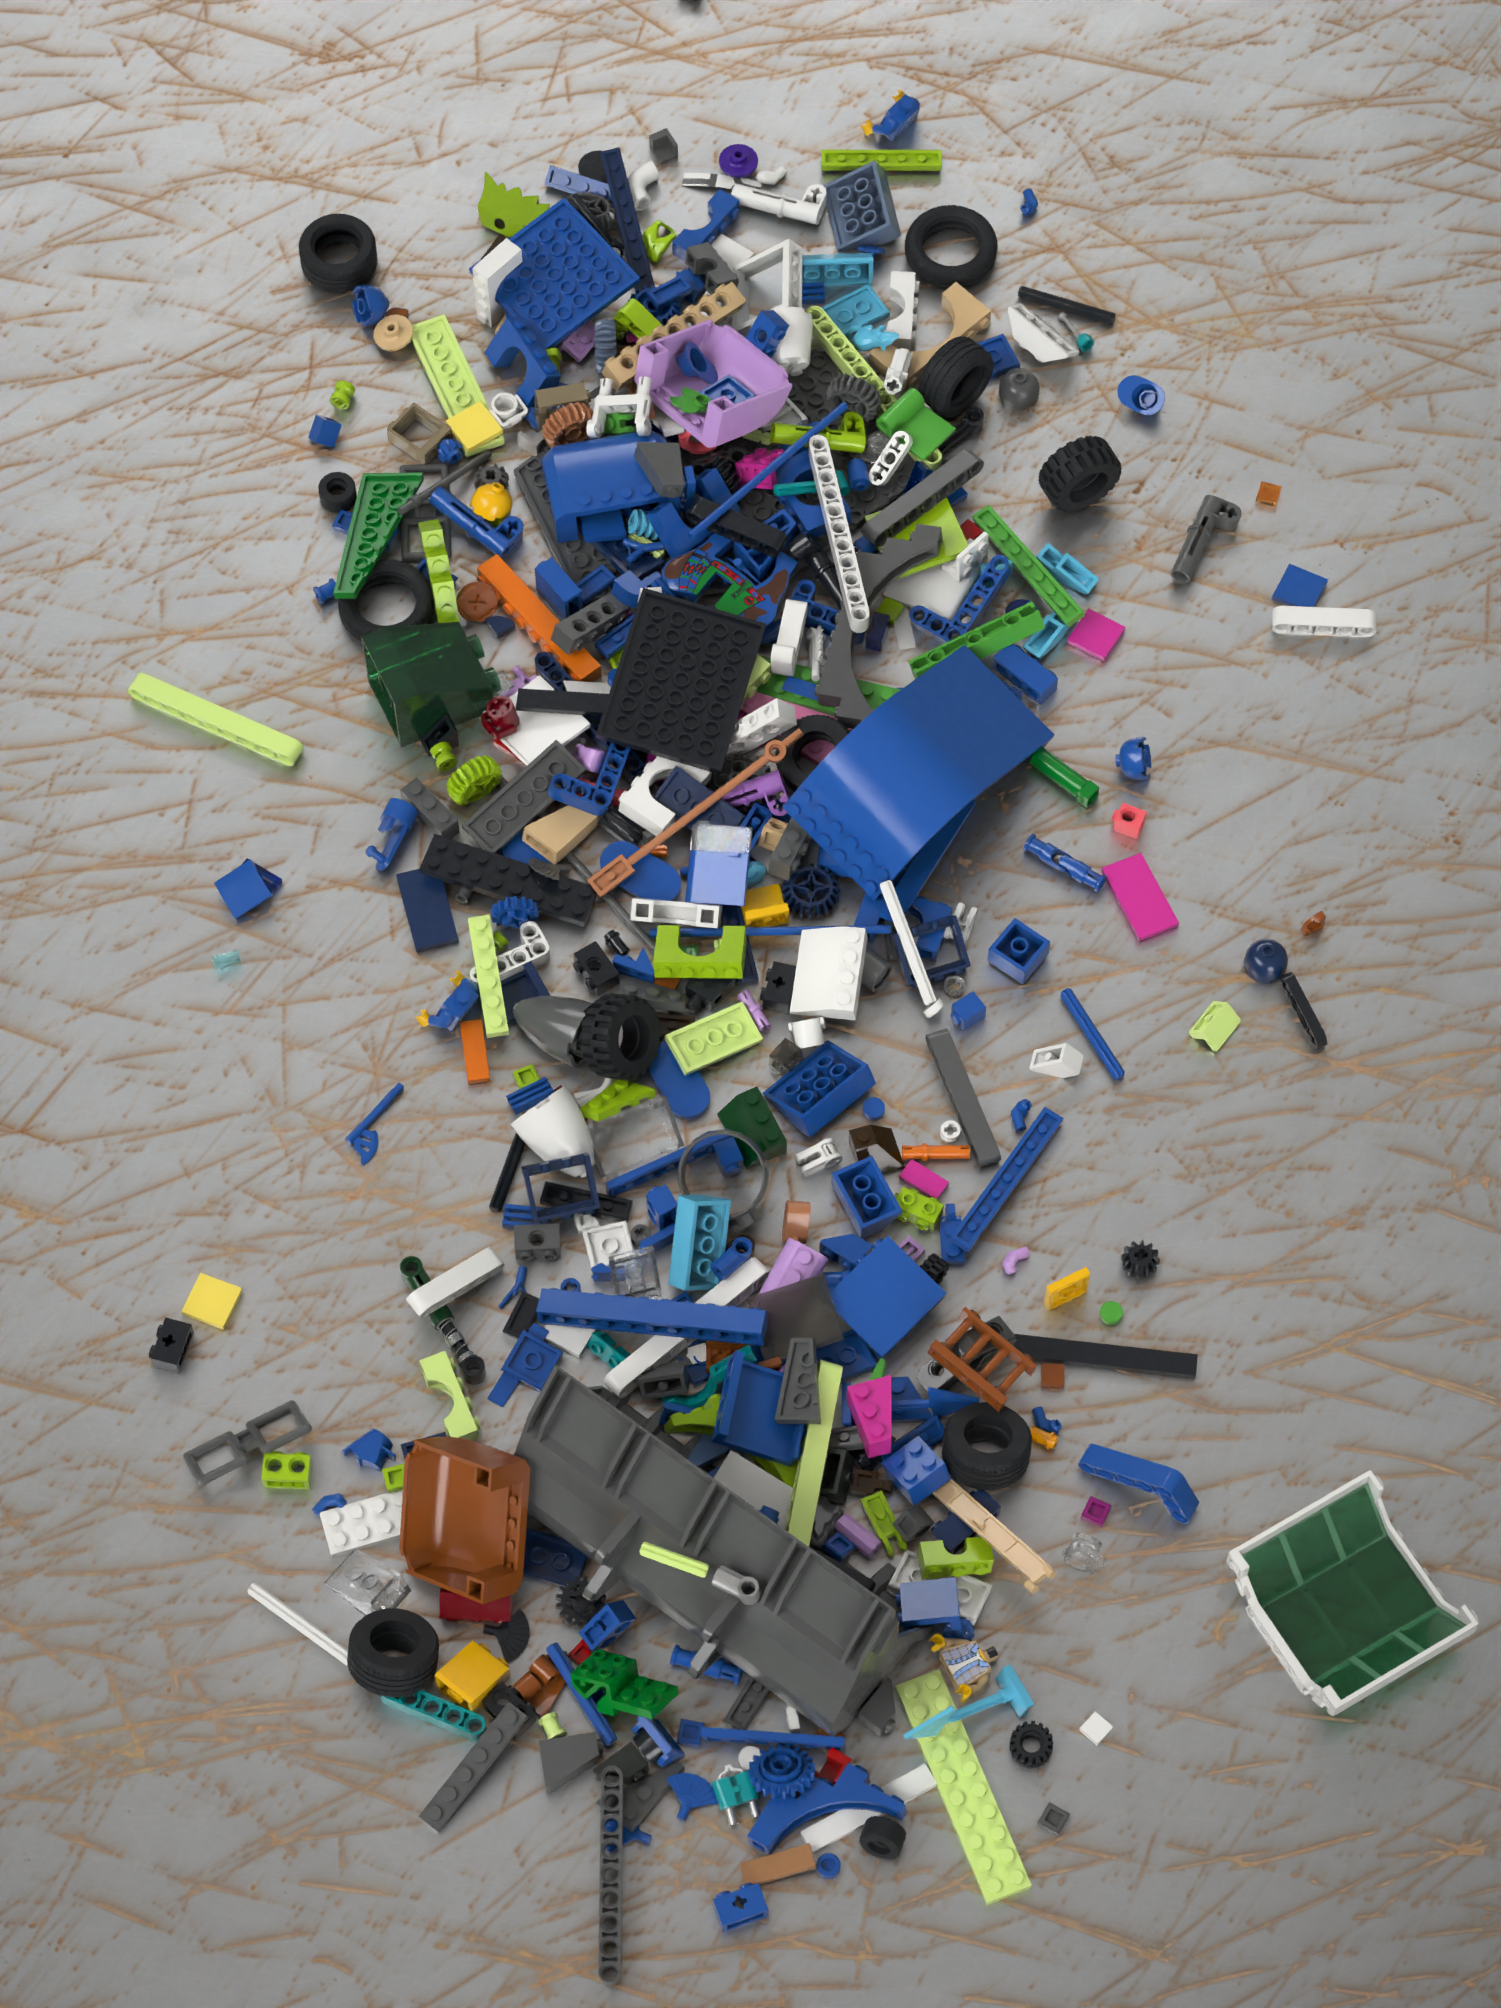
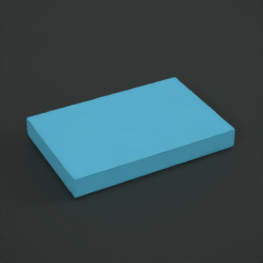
M869 284L822 307L846 338H848L850 328L874 325L890 316V311Z

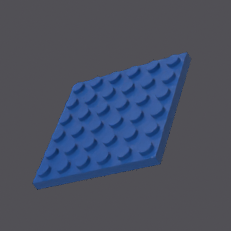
M563 198L509 238L511 242L522 249V262L502 280L496 291L495 300L510 317H522L543 349H550L640 283L641 279L582 215ZM474 264L473 266H471V267L469 268V272H470V274H471L472 276H473V270H472V268H473L476 264Z

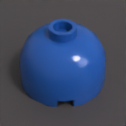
M361 285L355 287L352 295L356 294V300L352 301V308L356 321L358 323L362 322V327L377 324L387 313L389 308L388 298L376 286Z
M1146 737L1128 739L1121 746L1119 754H1116V766L1121 767L1122 773L1130 779L1147 780L1150 778L1151 774H1147V767L1151 768V754L1149 744L1144 745V741L1147 740Z

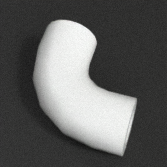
M652 161L635 169L628 178L636 211L644 210L650 205L651 198L646 192V187L648 184L659 179L658 170Z

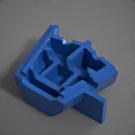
M687 267V269L681 272L677 271L676 277L682 274L693 288V293L679 299L680 305L684 301L694 304L697 298L707 291L705 289V281L700 275H694Z
M371 1428L341 1451L344 1456L351 1452L357 1458L359 1466H370L378 1471L382 1470L385 1458L389 1457L394 1461L396 1460L395 1454L390 1451L393 1446L392 1442L383 1433L374 1428Z

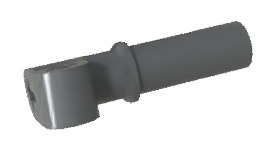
M1206 495L1192 525L1187 528L1188 535L1172 568V578L1182 583H1188L1191 580L1207 542L1212 539L1211 532L1213 528L1216 527L1227 532L1237 528L1242 514L1239 506L1214 495ZM1220 512L1224 513L1223 517L1219 516ZM1201 525L1204 526L1192 556L1188 555Z

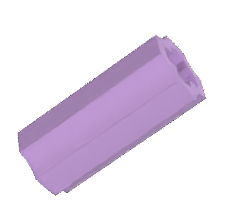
M843 1514L836 1522L834 1530L856 1546L855 1548L867 1558H872L882 1546V1541L849 1514Z

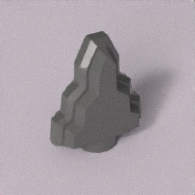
M823 1496L818 1497L810 1539L811 1547L820 1548L823 1545L828 1533L834 1531L836 1522L844 1513L839 1506L831 1504V1501Z

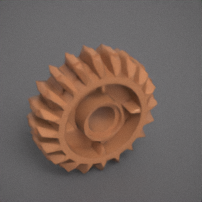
M576 402L574 405L569 403L568 406L563 405L561 409H556V412L550 414V418H547L542 426V433L546 443L552 448L553 446L589 439L586 427L588 420L592 419L593 410L588 405L586 406L585 403L580 404L579 402Z

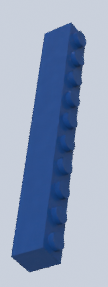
M557 1288L541 1289L536 1310L539 1324L760 1346L764 1345L768 1326L766 1310H761L760 1308L749 1309L739 1308L734 1305L718 1306L713 1303L698 1304L691 1301L677 1302L669 1299L636 1298L621 1294L605 1295L600 1292L585 1293L579 1290L564 1291Z

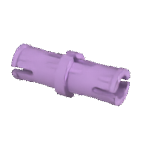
M744 990L745 996L741 992L737 998L740 1002L743 1001L759 1032H765L764 1026L766 1030H769L772 1024L762 1012V1006L756 1003L749 990Z

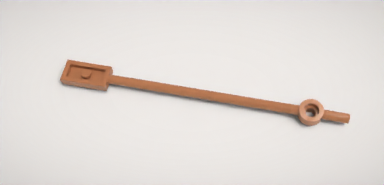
M798 728L783 741L772 740L768 742L765 746V754L630 857L625 859L622 854L590 877L587 882L600 898L605 896L634 874L635 870L632 868V865L769 761L772 763L781 762L786 756V748L804 736L802 731ZM777 749L780 753L774 756L771 753L772 750Z

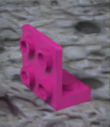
M758 448L754 450V453L743 456V459L735 463L737 478H741L738 485L749 482L781 455L784 450L767 451L766 448ZM775 471L755 488L774 489V485L777 484Z

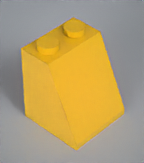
M472 1640L434 1675L437 1691L454 1704L478 1714L483 1709L482 1700L501 1682L505 1683L510 1677L509 1664L501 1657L496 1659L491 1655L490 1649L483 1643L478 1645Z

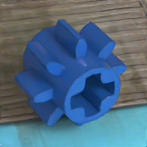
M452 438L445 439L438 445V458L442 463L455 464L462 458L463 451L461 448L463 446L458 440L453 441Z

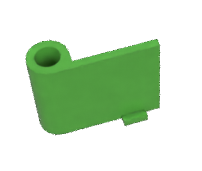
M914 388L907 390L876 420L879 429L890 438L898 431L910 434L913 443L909 451L922 461L929 457L956 431L954 426L924 406L923 396ZM899 438L900 444L904 445L906 443L904 438Z

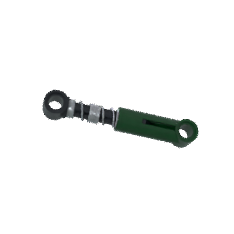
M408 1256L400 1263L402 1280L412 1292L421 1287L420 1283L423 1286L431 1281L419 1258ZM412 1268L417 1269L415 1273L407 1272L409 1269ZM444 1305L427 1315L435 1330H440V1334L445 1336V1341L450 1350L455 1352V1358L458 1359L459 1366L463 1371L464 1380L471 1385L482 1383L486 1377L485 1363L481 1357L469 1350L467 1347L468 1343L465 1344L464 1336L460 1331H457L458 1327L455 1328L453 1324L454 1316L448 1306ZM477 1367L479 1371L471 1373L469 1369Z

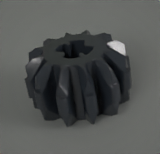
M1143 1239L1139 1245L1135 1241L1131 1242V1247L1126 1246L1124 1254L1121 1255V1260L1124 1262L1122 1264L1123 1270L1129 1269V1276L1134 1273L1137 1274V1279H1140L1141 1274L1148 1278L1150 1272L1155 1273L1157 1271L1156 1266L1160 1263V1259L1157 1257L1158 1249L1152 1250V1243H1149L1147 1246L1144 1245Z

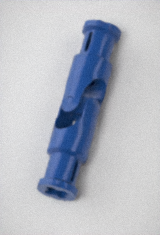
M1032 833L1025 842L1024 851H1030L1039 856V860L1061 872H1067L1077 882L1085 883L1094 888L1096 893L1105 884L1106 875L1096 873L1091 870L1089 865L1073 859L1071 855L1051 843L1039 840L1035 834ZM1057 855H1062L1058 865L1055 864L1052 859Z

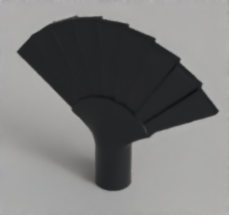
M519 1609L511 1616L510 1622L506 1621L498 1627L485 1624L483 1634L496 1637L504 1659L508 1663L517 1658L525 1649L529 1639L530 1628L525 1614Z

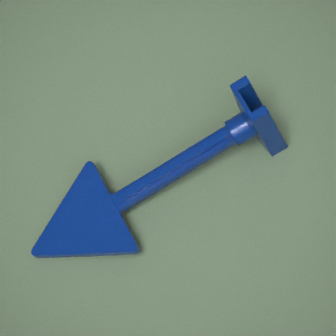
M851 1382L842 1383V1425L844 1427L854 1426L855 1423L846 1401L847 1386H851ZM929 1387V1399L891 1401V1411L931 1408L933 1415L942 1418L955 1413L965 1406L979 1403V1398Z

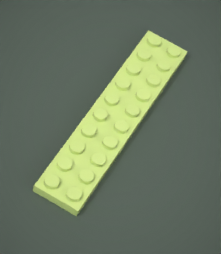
M940 1669L895 1685V1690L912 1729L952 1705L957 1710ZM958 1720L945 1724L936 1736L916 1738L928 1768L937 1783L936 1787L986 1905L1030 1889L1032 1886L962 1721Z

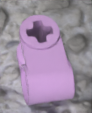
M577 744L572 755L586 770L600 773L606 752L598 748Z

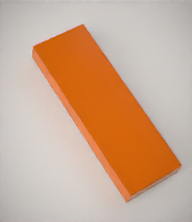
M482 1019L460 1022L468 1084L489 1082L490 1075Z

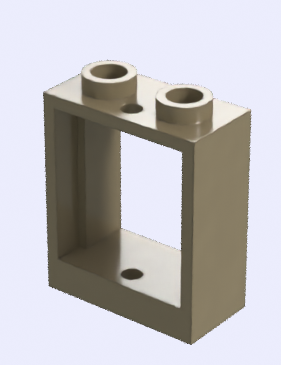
M584 382L535 390V419L539 432L543 429L542 426L545 424V420L550 418V414L556 412V409L547 410L548 407L576 402L580 404L585 403L586 406L590 407L591 395L590 391L585 389Z
M414 402L409 407H406L395 421H392L387 428L388 441L421 464H429L439 454L437 452L438 445L443 440L453 439L450 426ZM415 420L435 433L421 449L401 436Z

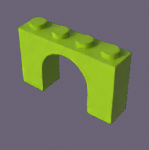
M658 925L653 958L655 978L743 979L747 945L746 927L723 926L722 942L716 951L704 956H692L680 949V925Z

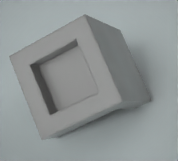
M530 430L527 434L521 431L517 434L518 445L534 456L542 452L543 448L548 445L543 437L542 430L539 433Z

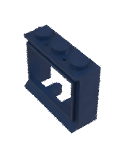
M950 915L910 928L913 938L946 927L951 929L959 960L926 970L928 978H932L933 982L944 979V974L953 972V975L966 972L965 968L971 966L956 915ZM897 932L891 933L890 937L896 951L904 984L911 985L912 988L918 987L913 974L910 975L899 935Z
M588 1152L521 1166L533 1222L547 1224L552 1222V1218L570 1219L574 1217V1213L582 1212L583 1215L595 1213L597 1208H601ZM584 1164L591 1199L536 1211L529 1176Z

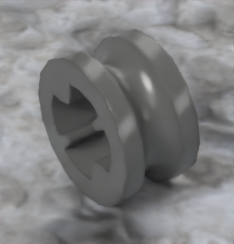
M638 1224L631 1230V1241L637 1247H640L639 1242L644 1240L643 1237H641V1240L637 1239V1233L644 1232L645 1239L651 1236V1231L646 1225Z

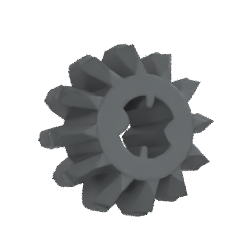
M487 463L485 468L479 466V472L474 474V487L476 489L482 485L500 483L505 489H508L509 475L505 472L503 466L498 468L496 463L493 466Z

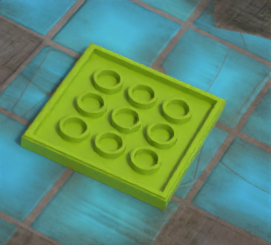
M947 497L893 537L910 541V534L912 531H915L916 524L941 527L943 535L938 557L911 568L897 579L954 560L958 554L969 546ZM881 511L864 516L865 521H869Z

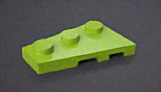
M618 1079L583 1105L580 1110L583 1117L599 1122L620 1113V1108L639 1105V1100L646 1097L649 1100L655 1098L656 1090L628 1080Z

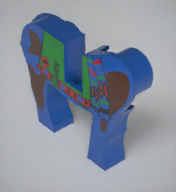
M715 533L701 546L671 559L664 566L662 580L677 598L694 603L700 599L718 576L722 577L723 584L727 585L730 583L732 585L716 603L714 608L766 623L760 645L777 643L782 620L781 618L775 621L777 608L784 599L787 584L795 573L798 563L796 560L781 551L778 557H776L774 571L771 576L755 586L737 569L720 560L733 547L734 541Z

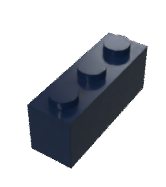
M973 1490L969 1493L995 1518L1000 1515L1001 1506L985 1490H977L976 1492ZM950 1510L948 1517L943 1522L939 1520L932 1526L930 1541L943 1540L945 1549L955 1555L963 1548L965 1538H973L978 1534Z

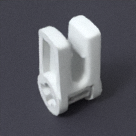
M959 902L953 915L957 916L964 944L966 945L977 917L978 908L972 907L966 916L965 922H960L961 918L964 917L965 904ZM946 927L944 938L948 940L949 938L953 939L950 927Z
M833 1138L824 1139L795 1155L799 1165L806 1163V1165L802 1166V1172L805 1177L836 1166L843 1160L842 1155L835 1148Z

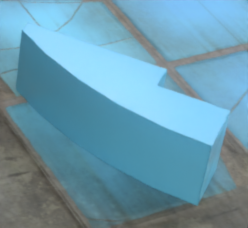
M1049 543L1036 556L1056 581L1085 595L1091 591L1099 580L1097 576L1068 553L1063 555Z
M1054 612L1050 616L1047 614L1043 619L1045 628L1032 634L1023 645V649L1038 659H1041L1053 649L1073 627L1071 625L1067 628Z

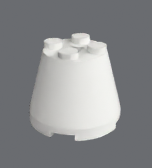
M800 307L775 309V312L790 326L771 359L785 369L787 374L792 376L801 375L803 369L810 364L813 331L812 314L806 313L804 308ZM756 318L753 319V321L751 322V327L755 322Z

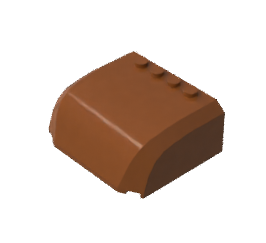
M430 1437L414 1440L415 1446L407 1454L404 1463L399 1543L401 1556L405 1555L409 1568L405 1570L406 1573L481 1604L515 1594L523 1580L530 1482V1467L526 1460L464 1438Z

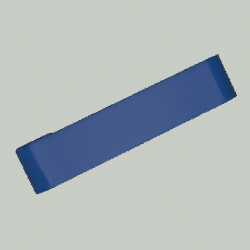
M996 555L990 560L951 622L924 606L916 605L909 612L913 626L943 644L951 641L950 638L954 634L961 636L975 629L1011 573V567L1007 558L1003 555ZM999 564L1006 565L1003 570L998 571L995 569ZM986 582H994L991 588L984 587ZM976 599L983 600L979 606L973 605V602ZM918 614L925 615L922 620H915V617ZM969 616L972 618L969 623L964 624L961 622L964 617ZM936 624L943 625L938 631L932 630Z
M610 743L595 786L559 773L553 776L548 787V795L556 801L592 815L601 816L605 814L611 803L630 748ZM609 765H614L616 769L611 768ZM603 782L608 783L610 787L605 786ZM555 785H560L563 789H559ZM576 793H581L583 797H579ZM596 801H601L604 805H600Z
M1092 1443L1088 1445L1078 1463V1466L1089 1474L1159 1495L1170 1515L1179 1522L1188 1523L1199 1505L1197 1497L1184 1476L1171 1467Z

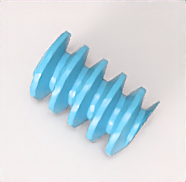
M634 509L629 518L628 533L632 535L636 531L637 536L643 534V537L646 539L651 535L652 540L658 538L660 542L661 540L646 516L649 511L644 512L642 509Z

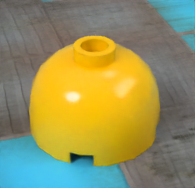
M492 483L482 485L476 489L469 506L470 508L473 506V512L484 519L495 521V518H501L500 522H503L510 516L513 502L511 495L502 484Z

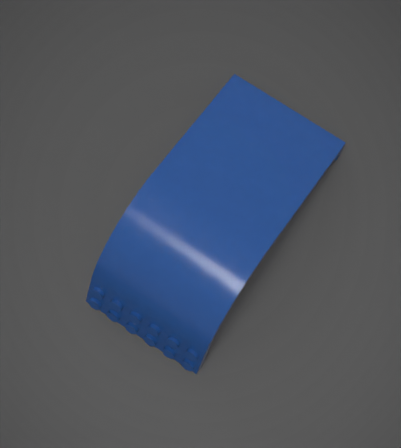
M963 645L891 696L860 722L819 763L782 808L875 900L882 893L880 889L882 882L893 881L910 860L956 814L1041 747H1045L1055 734L966 645Z

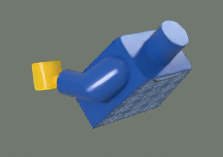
M898 90L899 94L892 96L896 103L887 111L881 123L873 125L871 120H867L865 125H861L865 135L872 133L885 135L893 142L917 119L920 110L919 100L904 94L902 90Z
M456 970L455 973L457 975L454 978H449V980L457 988L442 1004L438 1013L430 1016L427 1010L423 1009L420 1011L422 1015L415 1016V1018L422 1027L429 1024L434 1027L447 1028L452 1032L478 1003L479 985L466 978L459 970Z

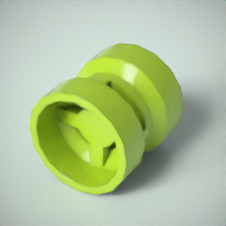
M340 380L337 381L334 387L335 392L332 393L329 400L338 409H348L351 403L350 398L355 393V387L347 381Z
M440 742L431 748L430 753L433 759L436 760V766L439 771H449L457 765L458 760L452 754V747L449 742Z

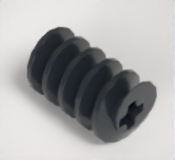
M722 450L704 461L705 464L702 469L716 468L732 495L745 484L738 485L741 478H734L737 472L735 470L729 471L732 467L730 463L724 465L727 458L726 456L719 458L722 454Z

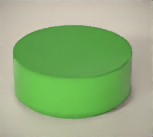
M1108 1301L1101 1306L1100 1319L1107 1325H1116L1121 1321L1123 1309L1120 1304Z

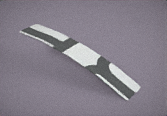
M684 173L682 186H708L733 189L737 183L761 190L762 183L723 174Z

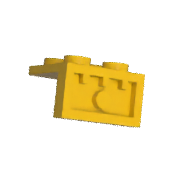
M779 884L746 890L745 906H741L746 927H772L789 923L788 904L783 901Z

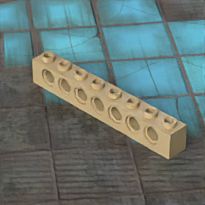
M731 282L726 286L725 284L720 285L715 289L714 294L711 296L706 294L699 300V304L696 306L691 304L683 311L682 315H674L664 327L659 325L652 331L653 334L650 336H642L632 348L629 345L620 352L621 355L618 357H610L604 363L605 367L602 370V374L605 378L614 381L613 388L615 391H619L634 381L641 345L670 335L669 332L675 333L688 328L689 326L685 322H689L694 326L711 319L713 320L712 324L719 325L740 311L747 300L734 283ZM717 302H721L724 306L718 305ZM701 312H705L708 317L703 316ZM622 364H627L630 369L625 368Z

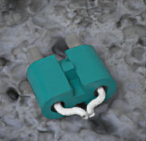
M731 1764L725 1766V1771L719 1774L718 1780L712 1782L720 1811H726L730 1826L738 1823L734 1808L742 1804H749L753 1818L759 1817L761 1814L756 1800L760 1799L759 1792H756V1786H751L748 1771L744 1772L739 1767L733 1768ZM729 1769L741 1772L732 1777L722 1778V1776L728 1773Z

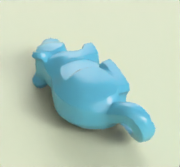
M872 325L854 326L848 332L850 343L855 345L859 351H869L876 347H881V350L885 351L887 346L899 338V335L895 332H883L886 328L884 325H880L876 329H873Z

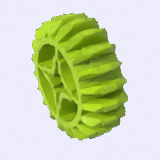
M483 755L482 757L477 756L475 759L471 758L468 762H464L461 767H458L455 772H452V776L448 778L446 790L451 799L458 805L466 806L468 803L472 805L474 802L491 794V791L497 788L496 785L500 784V779L503 776L501 774V767L491 756Z

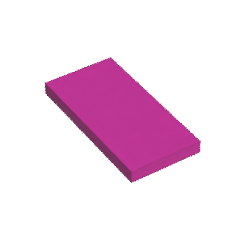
M1142 853L1102 867L1101 872L1107 876L1106 881L1139 942L1179 926V921Z

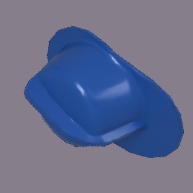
M688 342L685 350L675 358L682 372L687 377H700L711 385L717 382L718 374L714 365L695 343Z
M1136 375L1128 376L1118 386L1117 393L1121 403L1141 414H1155L1164 405L1165 393L1163 389L1156 383Z

